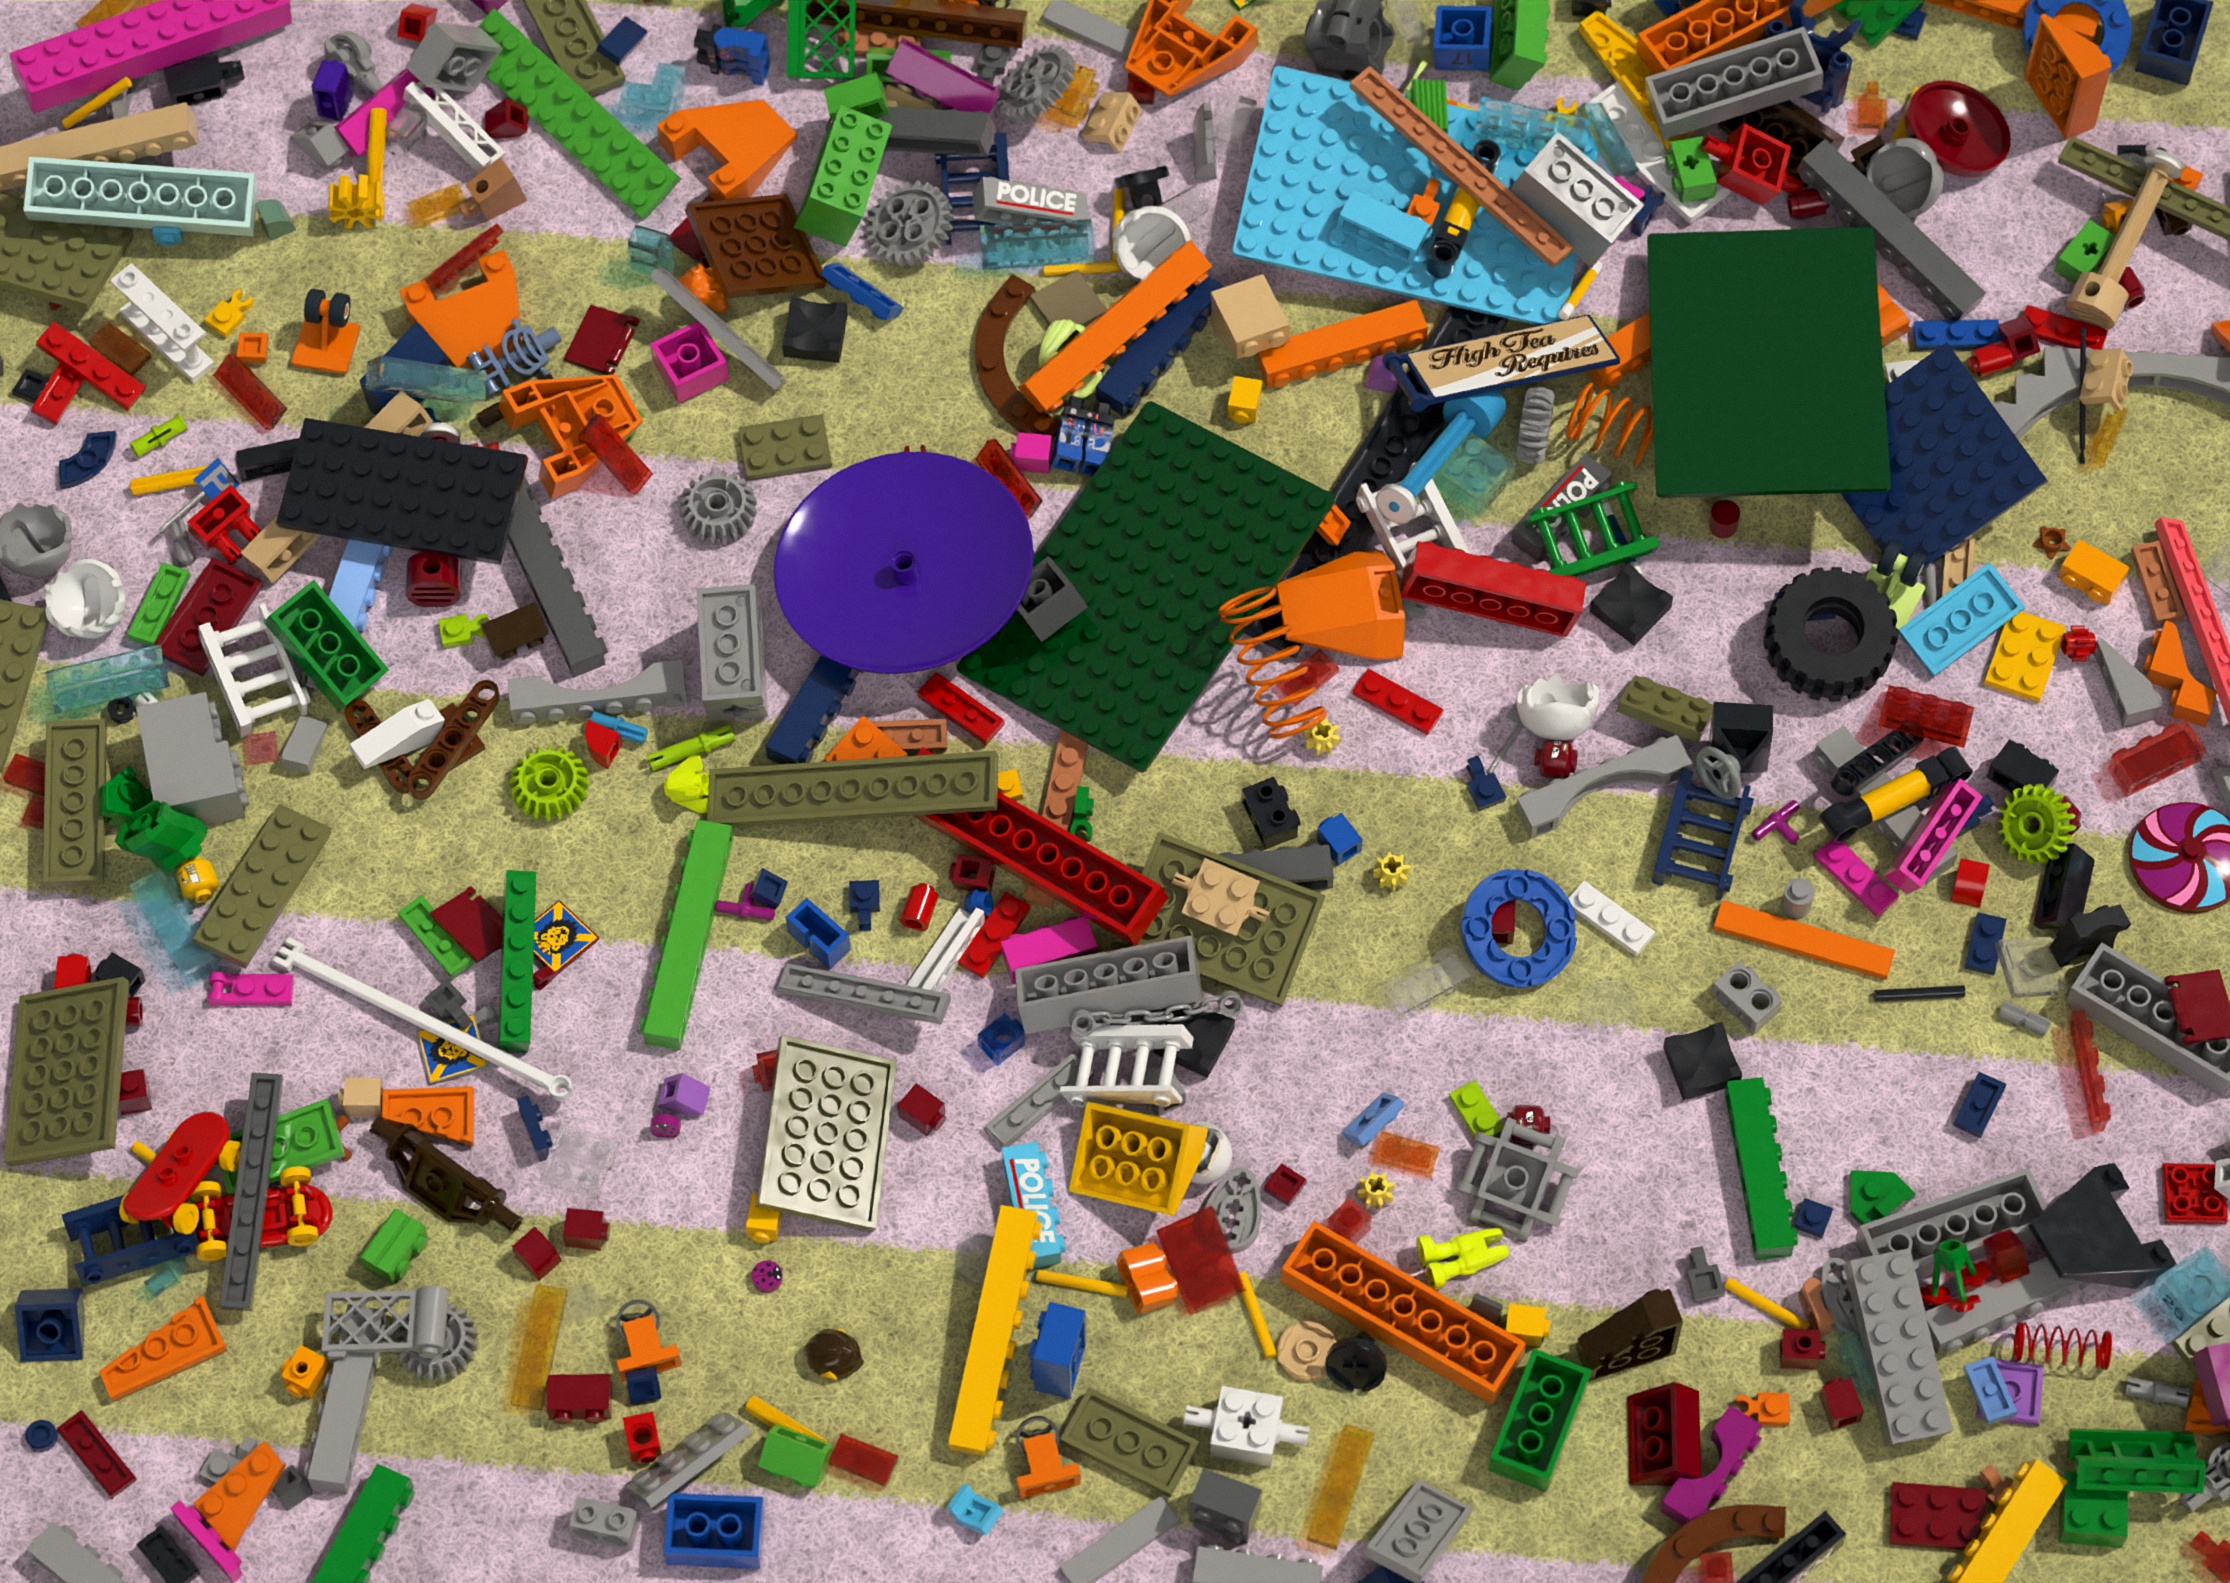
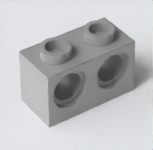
M1740 961L1714 982L1711 993L1717 1001L1753 1034H1756L1780 1012L1782 1004L1778 992L1774 988L1767 987L1759 980L1758 974L1751 967H1745ZM1739 983L1742 984L1745 988L1735 989L1731 986V984ZM1761 1003L1766 1008L1763 1010L1756 1009L1753 1006V1004Z
M577 1496L569 1528L573 1538L633 1551L641 1521L639 1512L636 1509Z

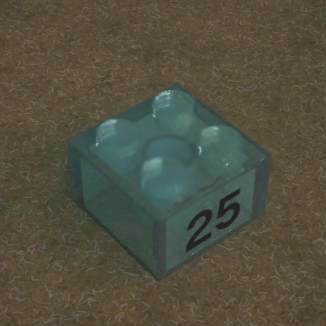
M1470 432L1436 472L1434 483L1438 490L1480 518L1515 479L1516 463Z
M2205 1245L2160 1275L2152 1290L2186 1331L2230 1296V1273L2209 1247Z

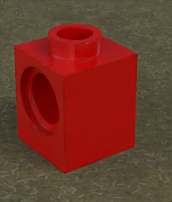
M76 953L58 956L54 989L91 983L92 966L88 957Z
M653 1411L623 1418L632 1462L638 1461L640 1464H647L655 1461L656 1457L662 1455ZM643 1435L651 1438L648 1443L643 1445L635 1442L638 1437Z

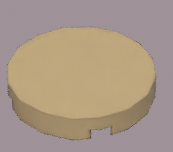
M1304 1321L1301 1324H1293L1279 1338L1277 1346L1278 1362L1284 1372L1296 1380L1304 1382L1320 1380L1327 1376L1326 1356L1330 1347L1336 1342L1331 1330L1320 1323Z

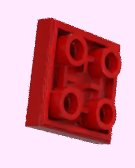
M2162 1164L2165 1223L2227 1224L2226 1197L2214 1189L2216 1164Z

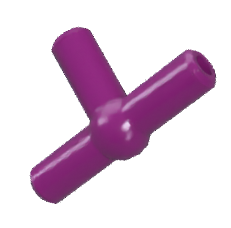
M1792 800L1778 812L1771 813L1765 822L1752 831V837L1759 841L1773 829H1776L1790 844L1796 843L1799 840V836L1785 820L1800 809L1799 803Z
M754 883L745 884L741 903L718 900L715 905L716 912L739 915L741 918L753 917L773 920L775 917V910L773 908L753 906L754 899L749 895Z

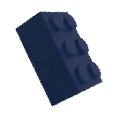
M2156 0L2135 71L2188 86L2214 2L2210 0Z

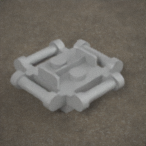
M1509 1117L1498 1139L1477 1131L1474 1138L1476 1144L1462 1181L1458 1180L1455 1188L1477 1197L1470 1220L1476 1223L1482 1221L1519 1235L1518 1238L1524 1241H1528L1535 1219L1559 1227L1561 1218H1559L1572 1181L1574 1178L1577 1179L1580 1171L1575 1167L1558 1161L1566 1139L1560 1136L1554 1138L1519 1125L1517 1120ZM1514 1135L1549 1148L1551 1151L1547 1157L1510 1143V1138ZM1488 1146H1491L1495 1149L1481 1186L1477 1187L1473 1185L1486 1149ZM1555 1170L1562 1173L1548 1213L1539 1209ZM1490 1201L1526 1215L1523 1224L1485 1210L1486 1202Z

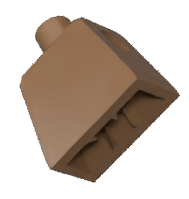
M500 157L467 182L466 187L471 197L458 206L466 219L481 211L489 221L526 202L527 199L516 178Z

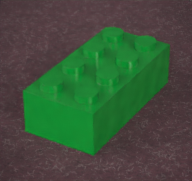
M315 580L311 581L263 621L338 712L389 671L387 666Z
M1533 1348L1491 1454L1488 1471L1547 1493L1589 1385L1592 1370Z

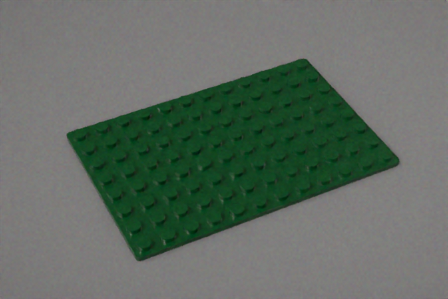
M1871 227L1649 234L1647 236L1656 496L1659 498L1888 492L1891 489L1874 229Z
M1148 401L1033 559L1034 567L1049 556L1073 584L1088 607L1042 642L1018 612L1015 611L997 634L961 659L957 665V671L973 682L1136 771L1146 772L1235 646V644L1228 640L1231 631L1239 624H1226L1220 621L1221 615L1217 614L1219 608L1229 600L1249 591L1268 586L1276 588L1335 504V496L1157 403ZM1270 592L1255 595L1235 608L1254 602ZM1264 603L1250 610L1226 616L1225 618L1237 619L1252 616L1259 612ZM1250 624L1237 632L1234 639H1240Z

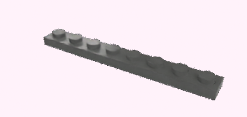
M255 1072L251 1074L220 1298L221 1309L252 1311L284 1079L282 1074Z

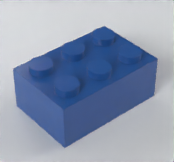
M1049 1301L1047 1312L1041 1311L1037 1324V1329H1039L1038 1340L1033 1339L1029 1351V1357L1031 1358L1029 1366L1031 1368L1030 1379L1034 1380L1035 1391L1071 1399L1087 1343L1086 1310Z
M671 1493L668 1496L664 1542L666 1565L761 1569L765 1518L763 1497Z

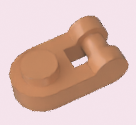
M1808 1278L1798 1294L1799 1301L1811 1329L1820 1330V1336L1830 1333L1831 1326L1834 1325L1833 1315L1829 1308H1825L1821 1299L1822 1283L1820 1280Z

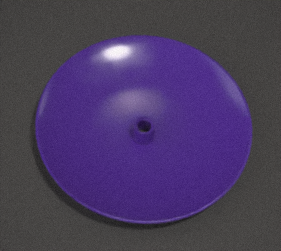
M899 452L885 454L858 462L837 472L811 491L799 504L784 527L778 542L774 561L775 590L782 612L792 629L807 645L822 656L840 665L870 673L906 674L925 671L951 663L970 654L997 634L1009 621L1022 601L1030 581L1034 554L1032 534L1025 513L1015 496L996 477L981 467L968 461L939 453Z

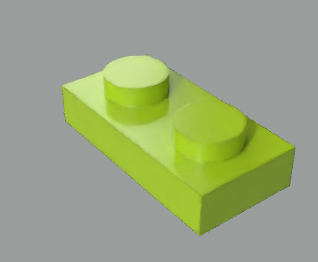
M1476 1080L1449 1093L1451 1102L1474 1138L1477 1131L1495 1138L1501 1135L1504 1124Z

